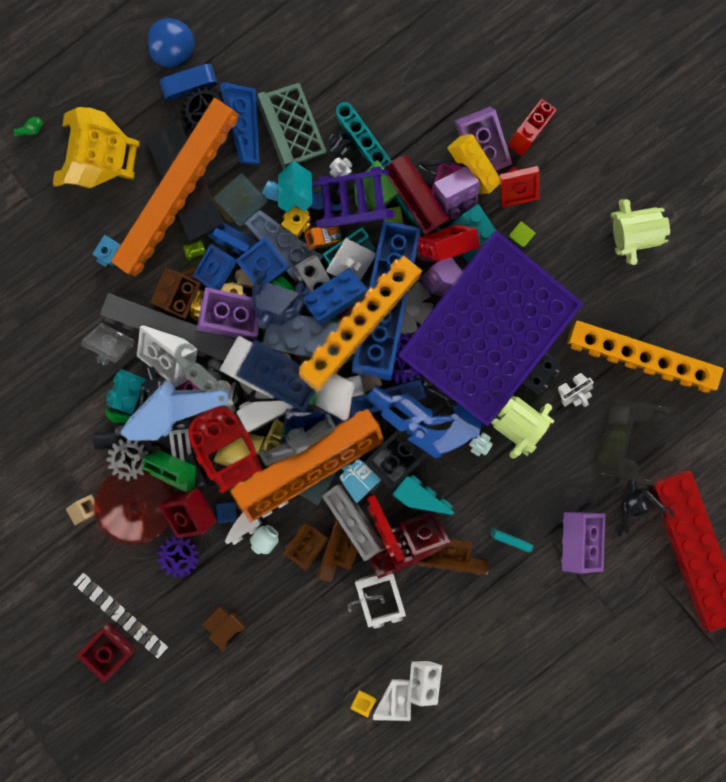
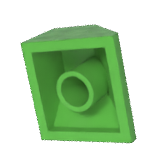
M378 160L370 167H382V170L385 169ZM385 175L381 176L384 206H387L398 192ZM373 178L363 179L366 208L369 209V212L375 211L376 199ZM355 183V184H354L355 203H356V206L358 207L357 189H356V183Z

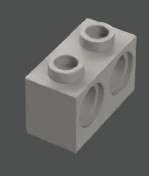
M314 254L294 266L297 270L294 274L298 281H303L305 287L308 286L311 292L314 291L316 283L320 282L323 285L330 280L320 260ZM307 266H312L313 268L310 275H305L304 273Z

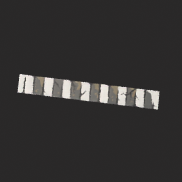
M82 573L73 585L155 657L159 658L168 648L86 574Z

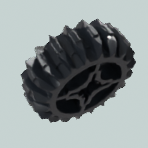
M205 85L204 91L197 87V93L191 90L192 96H185L187 102H182L181 104L185 108L180 110L181 114L184 115L181 119L183 122H186L185 127L187 129L190 128L191 133L197 126L194 120L200 121L204 115V106L208 108L210 105L206 102V99L213 100L215 97L224 103L221 90L216 92L215 87H212L209 91L208 86ZM200 102L199 107L192 112L195 105Z

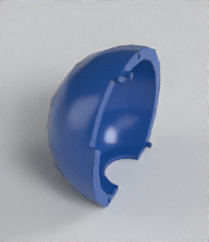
M173 18L159 19L149 29L148 45L150 56L160 66L168 68L177 67L185 62L193 53L195 45L193 33L182 21Z

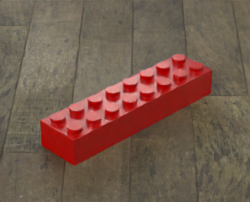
M682 471L649 483L653 496L661 504L675 511L674 516H671L668 510L666 512L667 519L661 518L702 628L712 632L726 627V563L692 472Z

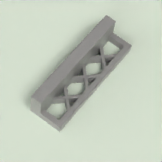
M343 484L336 485L322 496L364 561L386 549L383 541Z

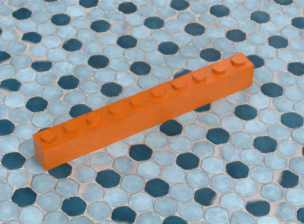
M214 97L112 258L111 262L129 275L137 276L142 272L145 262L153 255L157 243L163 239L164 232L174 222L178 210L184 206L185 199L195 189L198 179L204 175L208 163L215 158L217 149L225 142L230 129L236 125L239 116L237 112Z

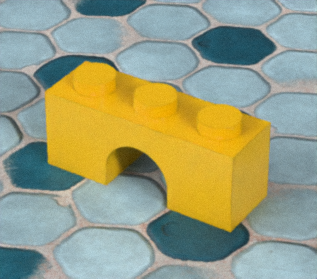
M473 134L459 136L447 147L455 161L466 165L478 179V194H490L500 184L499 175Z

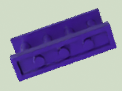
M372 167L369 172L335 178H330V176L318 177L319 181H313L312 186H320L322 188L325 215L323 219L316 220L317 227L329 228L394 218V210L386 209V206H384L381 176L390 175L389 171L382 170V167ZM373 178L376 199L375 211L371 212L366 208L363 179ZM356 181L359 210H357V214L352 215L349 212L346 182ZM329 185H339L342 211L340 217L332 215Z

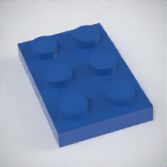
M348 268L312 291L308 296H305L303 298L305 300L304 305L319 325L322 326L365 298L364 296L368 289L355 273Z

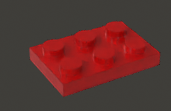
M375 495L369 497L370 506H368V510L375 521L391 558L395 556L398 562L404 560L405 557Z

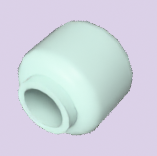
M269 525L258 527L257 531L250 537L251 548L257 554H269L279 541L278 532Z

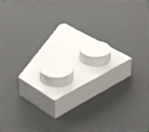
M391 680L373 714V720H411V702L407 701L410 680Z

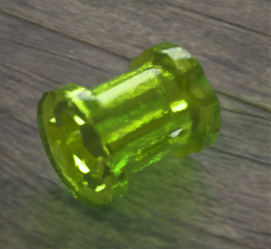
M202 239L188 246L186 244L183 245L188 261H192V258L205 255L206 253Z

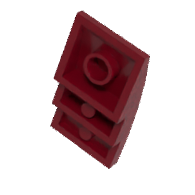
M431 511L400 522L399 527L391 529L405 557L404 560L398 562L395 556L391 558L387 549L375 554L369 560L377 578L380 579L434 554L449 545L450 541L436 512Z

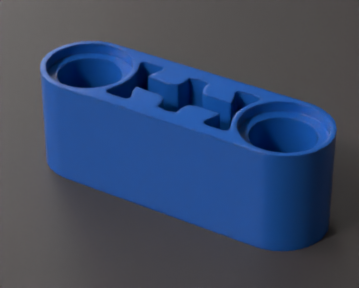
M203 64L164 77L159 81L166 101L191 95V90L197 93V87L204 91L205 85L210 89L218 84L211 64Z

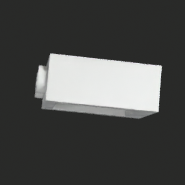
M376 574L355 579L368 627L373 626L375 629L384 626V622L391 621L395 623L403 620L402 617L406 615L394 574L380 579L377 578ZM390 580L399 611L371 619L362 588Z

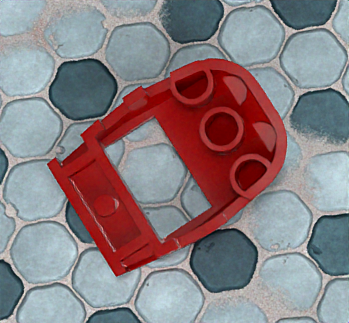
M215 407L197 416L192 421L188 434L190 443L197 455L196 459L205 469L209 478L214 480L221 488L219 489L221 493L252 477L255 473L263 471L254 442L238 418L229 409ZM242 437L251 454L217 472L209 455Z

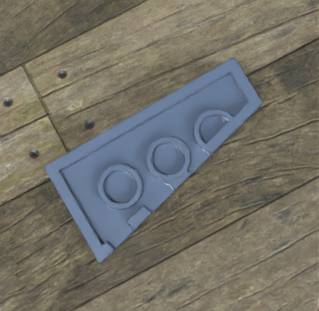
M260 210L244 223L259 241L265 236L290 266L286 272L294 282L298 280L294 274L297 271L294 267L296 264L313 254L319 260L323 258V255L315 250H308L305 242L303 243L294 234L285 230L280 224ZM307 266L304 270V273H306L310 268H312V266Z

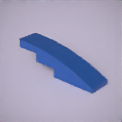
M421 380L383 389L391 397L410 392V395L416 400L426 398ZM368 394L354 397L351 400L350 412L352 418L357 412L366 409L370 413L381 410L366 399Z

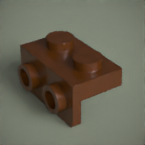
M305 523L297 530V535L286 545L283 555L307 571L329 539L316 528Z

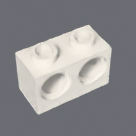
M431 661L412 662L407 701L419 706L438 704L442 665Z

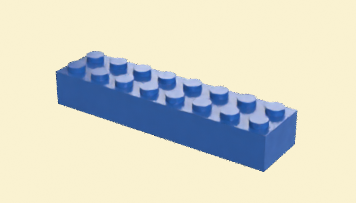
M383 220L369 289H374L378 285V279L384 273L387 275L390 272V266L396 259L400 260L405 256L414 264L418 246L417 238L420 237L421 228ZM399 276L393 278L398 283L403 281ZM388 291L380 292L383 297L390 296ZM408 291L356 349L352 373L390 381ZM375 305L367 307L369 311H376L378 309Z

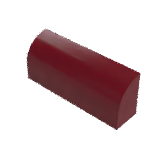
M408 155L397 158L384 169L389 171L390 175L386 176L425 235L450 220Z

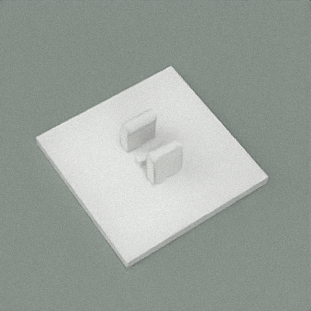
M345 238L326 271L337 276L350 268L361 280L375 258L376 253Z

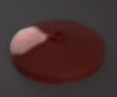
M142 469L143 475L138 473L137 479L130 476L129 481L126 480V476H123L120 480L118 473L109 476L102 483L95 497L94 513L99 527L110 539L124 545L148 543L160 536L169 525L159 505L172 495L170 488L166 482L151 476V473ZM137 506L138 510L131 511V507Z

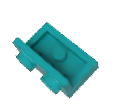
M120 369L114 377L112 390L107 394L106 404L112 408L132 414L140 397L141 385L147 379Z

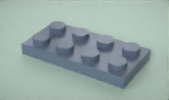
M298 315L286 321L283 326L271 323L266 330L263 345L274 351L313 358L312 354L319 346L323 347L327 342V336L332 331L336 332L340 326L339 323L330 321L320 326L315 318ZM343 334L341 338L345 340L346 334ZM331 348L328 353L335 356L339 351L336 348Z

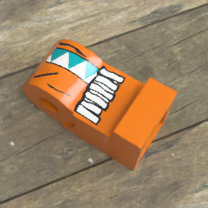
M339 226L311 228L304 233L308 250L337 245L343 241Z

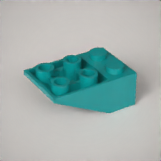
M412 474L410 477L406 476L392 492L396 498L408 507L454 514L451 510L453 507L443 498L440 501L435 498L437 494L429 487L422 488L420 486L422 482Z

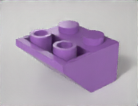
M464 167L434 183L433 195L450 220L458 218L461 214L477 205L479 181L467 167Z

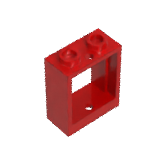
M458 224L417 238V248L421 257L436 261H443L480 247L477 228Z

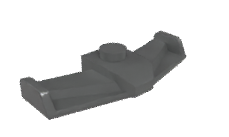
M329 414L326 415V419L307 432L302 427L291 430L285 436L287 443L265 452L260 450L259 453L265 465L268 466L299 454L335 430L336 427Z

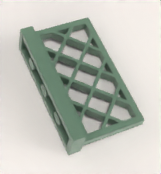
M300 83L266 94L265 91L257 94V104L283 170L292 161L301 163L327 153ZM297 89L299 94L297 101L287 97L290 91ZM277 96L283 99L280 107L272 104L270 98ZM285 101L295 105L292 113L282 109ZM297 106L305 110L306 115L304 119L294 114ZM280 112L290 117L287 124L278 120L277 117ZM292 118L302 122L299 130L288 126ZM304 124L312 127L313 132L311 136L301 132ZM286 130L297 134L293 142L285 138ZM299 135L309 140L306 148L296 144ZM310 142L317 143L320 151L313 152L309 150ZM293 147L304 151L301 157L293 158L291 153Z

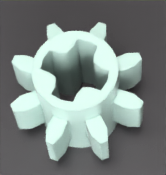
M482 432L478 438H472L469 446L472 447L471 452L477 456H480L481 453L486 455L493 445L489 441L491 437Z

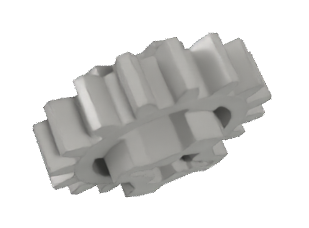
M120 439V445L113 443L114 450H108V453L112 455L107 457V461L111 462L108 465V469L114 468L112 475L118 473L120 480L123 476H126L127 481H129L130 476L137 479L138 473L144 474L141 458L145 457L149 452L148 450H142L144 448L143 443L137 445L138 440H134L132 443L127 439V442L124 443ZM128 447L135 448L138 451H131ZM121 450L120 457L115 460L117 452ZM125 452L129 456V458H132L131 466L127 461H124ZM141 459L140 465L136 468V462ZM124 467L128 469V471H123L119 468Z

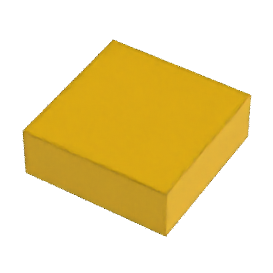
M359 690L350 709L368 718L376 698Z

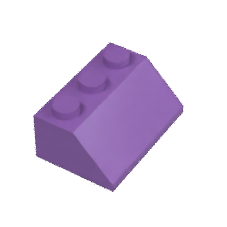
M206 287L196 330L232 338L240 336L253 342L257 338L259 328L257 322L259 319L256 316V310L253 309L252 297Z
M564 512L562 571L581 574L602 572L604 568L605 514Z

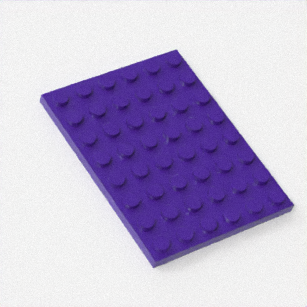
M494 230L397 356L486 426H489L584 303L502 234Z

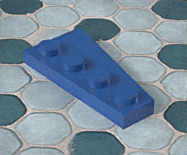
M223 82L220 84L224 103L239 114L236 125L231 128L239 162L251 165L260 164L256 90Z

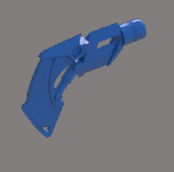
M376 385L366 397L368 401L382 411L381 416L399 431H406L407 434L412 435L407 438L409 441L435 458L441 457V454L460 447L471 438L476 439L479 437L482 422L460 404L453 408L454 414L432 417V410L420 404L410 395V392L391 397ZM396 406L410 419L402 420L388 407ZM452 422L450 428L439 431L427 428L433 425Z

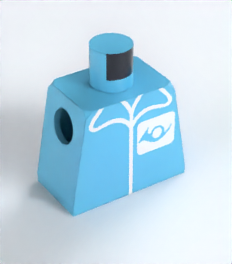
M360 459L341 468L344 473L339 477L356 503L381 480Z

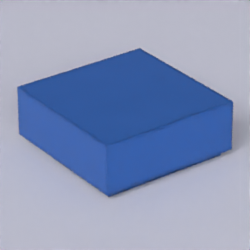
M236 502L216 504L218 523L237 521Z

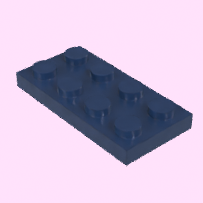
M256 340L253 341L235 374L236 377L302 412L305 411L315 393V390L300 378L299 368L301 365Z

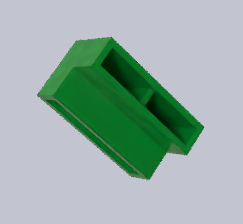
M161 450L142 458V469L150 472L151 476L185 492L195 488L196 466Z

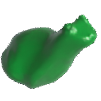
M39 117L30 118L23 127L14 129V136L37 135L43 124L42 119Z

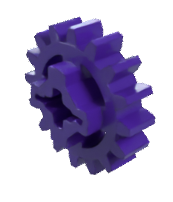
M173 536V541L168 538L165 540L167 545H160L163 551H159L157 554L162 556V558L157 561L163 563L160 568L161 570L167 569L166 575L172 572L173 578H176L178 573H180L182 578L185 576V572L191 574V568H197L195 562L200 561V558L196 557V555L200 553V550L194 549L197 546L196 543L190 544L191 538L185 540V537L178 539L176 536ZM173 544H177L175 550H168ZM185 546L190 550V553L187 552ZM180 552V556H183V558L178 561V557L175 554ZM183 562H190L186 568L181 569Z

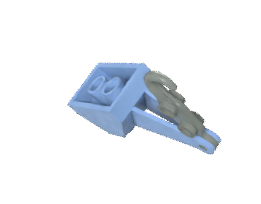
M187 343L179 345L175 350V359L181 365L185 376L200 390L175 391V387L165 380L128 419L120 433L128 440H158L162 435L164 437L168 435L176 421L228 402L229 392L226 389H219L217 380L202 366L188 361L182 356V350L186 348L195 350L194 346Z

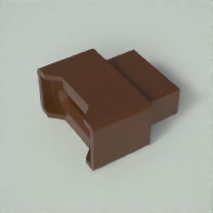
M222 606L202 624L211 633L209 639L221 651L226 648L228 640L235 632H242L247 626L234 612L230 615Z

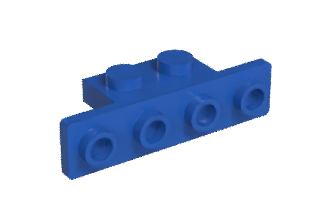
M224 224V229L216 228L212 234L207 235L215 240V243L224 248L226 246L232 249V252L238 256H241L258 243V241Z

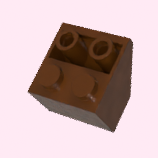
M165 267L150 303L186 319L201 283L171 268Z

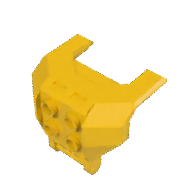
M78 107L64 113L62 126H70L71 131L66 161L62 169L54 173V187L63 184H75L92 188L116 176L134 179L135 173L133 169L140 141L127 137L105 112L93 108ZM126 146H129L126 170H124L122 165Z

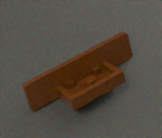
M337 518L317 574L318 579L330 582L333 580L337 565L351 570L357 553L356 547Z
M449 539V545L414 564L435 567L437 569L455 570L457 572H470L477 575H488L489 571L487 560L470 558L472 542Z

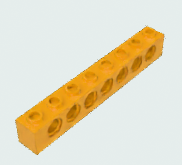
M405 256L400 260L396 259L392 263L390 272L387 275L384 273L378 279V285L374 289L370 288L364 296L365 300L362 303L358 302L353 307V313L349 317H344L339 323L340 328L336 332L332 331L327 336V342L324 346L317 347L312 354L314 357L309 362L305 361L299 368L300 378L316 392H319L420 278L422 270ZM399 276L403 281L398 283L393 278ZM388 291L390 296L383 297L380 292ZM375 305L378 309L376 311H369L367 307ZM361 319L365 324L357 326L354 321ZM343 334H350L352 339L345 341L341 336ZM331 348H336L339 353L332 356L328 351ZM323 363L326 365V368L319 371L315 368V365Z
M578 320L572 323L566 344L571 345L570 348L573 350L582 351L583 349L589 351L588 354L594 357L602 355L607 357V361L613 363L620 361L626 363L625 366L631 369L642 368L646 374L655 375L657 373L662 375V379L668 381L675 379L686 387L694 385L699 387V391L705 393L718 389L724 370L722 367ZM586 335H590L593 338L591 345L585 342ZM604 341H608L611 344L609 351L604 349ZM623 347H626L629 350V355L627 357L623 356L622 354ZM641 353L647 355L646 363L640 360ZM660 359L665 361L664 369L658 365ZM678 365H681L684 369L682 375L677 372ZM696 371L702 374L700 381L695 377Z

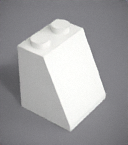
M238 336L220 371L273 399L274 396L235 376L252 345V342Z

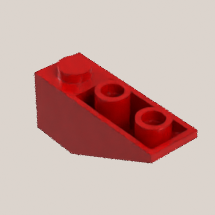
M541 99L515 132L507 146L523 156L557 109Z

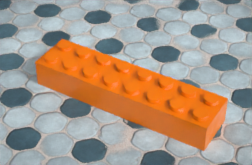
M368 409L359 411L353 418L339 423L335 430L314 443L307 450L271 464L264 471L255 473L249 480L238 483L230 491L251 523L384 443L380 427Z

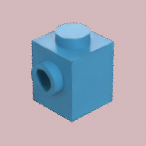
M104 235L93 252V255L97 257L96 261L105 267L107 264L114 267L115 264L111 260L121 244Z

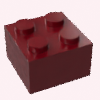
M199 488L188 492L173 493L159 505L177 538L201 535L217 522Z
M108 623L76 656L105 683L136 649Z

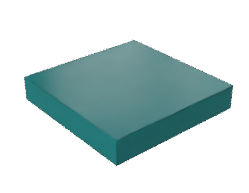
M491 528L489 534L494 539L529 553L532 551L533 545L529 542Z

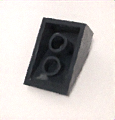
M398 429L364 462L390 490L396 487L429 454L407 439L412 436L411 434H407L406 431L401 432Z

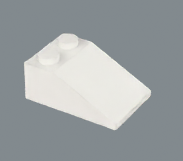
M144 325L140 326L137 357L148 366H154L155 371L175 387L189 380L185 376L181 365L175 359V350L181 344L190 343L183 338ZM189 348L182 350V356L186 360L195 363L197 348L195 350Z
M247 401L240 405V410L236 412L247 432H254L272 422L275 418L277 419L292 411L295 407L283 401L253 403Z

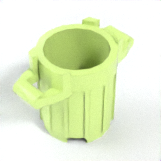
M621 199L619 201L620 211L611 213V219L613 218V234L617 246L615 251L617 255H626V262L628 264H637L636 250L661 246L668 242V240H665V237L670 235V225L668 217L663 218L661 212L665 211L663 208L654 207L631 212L630 201Z
M512 395L508 403L504 405L493 419L491 424L494 425V428L517 444L509 454L512 459L518 457L521 453L528 456V452L532 453L536 449V443L546 432L550 423L553 424L554 422L553 419L547 416L549 411L552 410L550 404H546L540 409V412H537L519 397Z

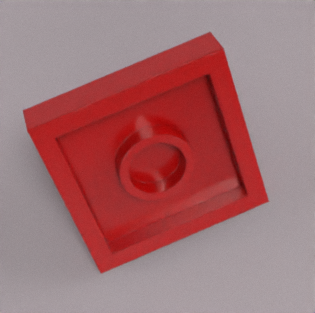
M538 166L522 170L513 167L509 169L508 173L500 174V201L502 208L539 200L540 171Z

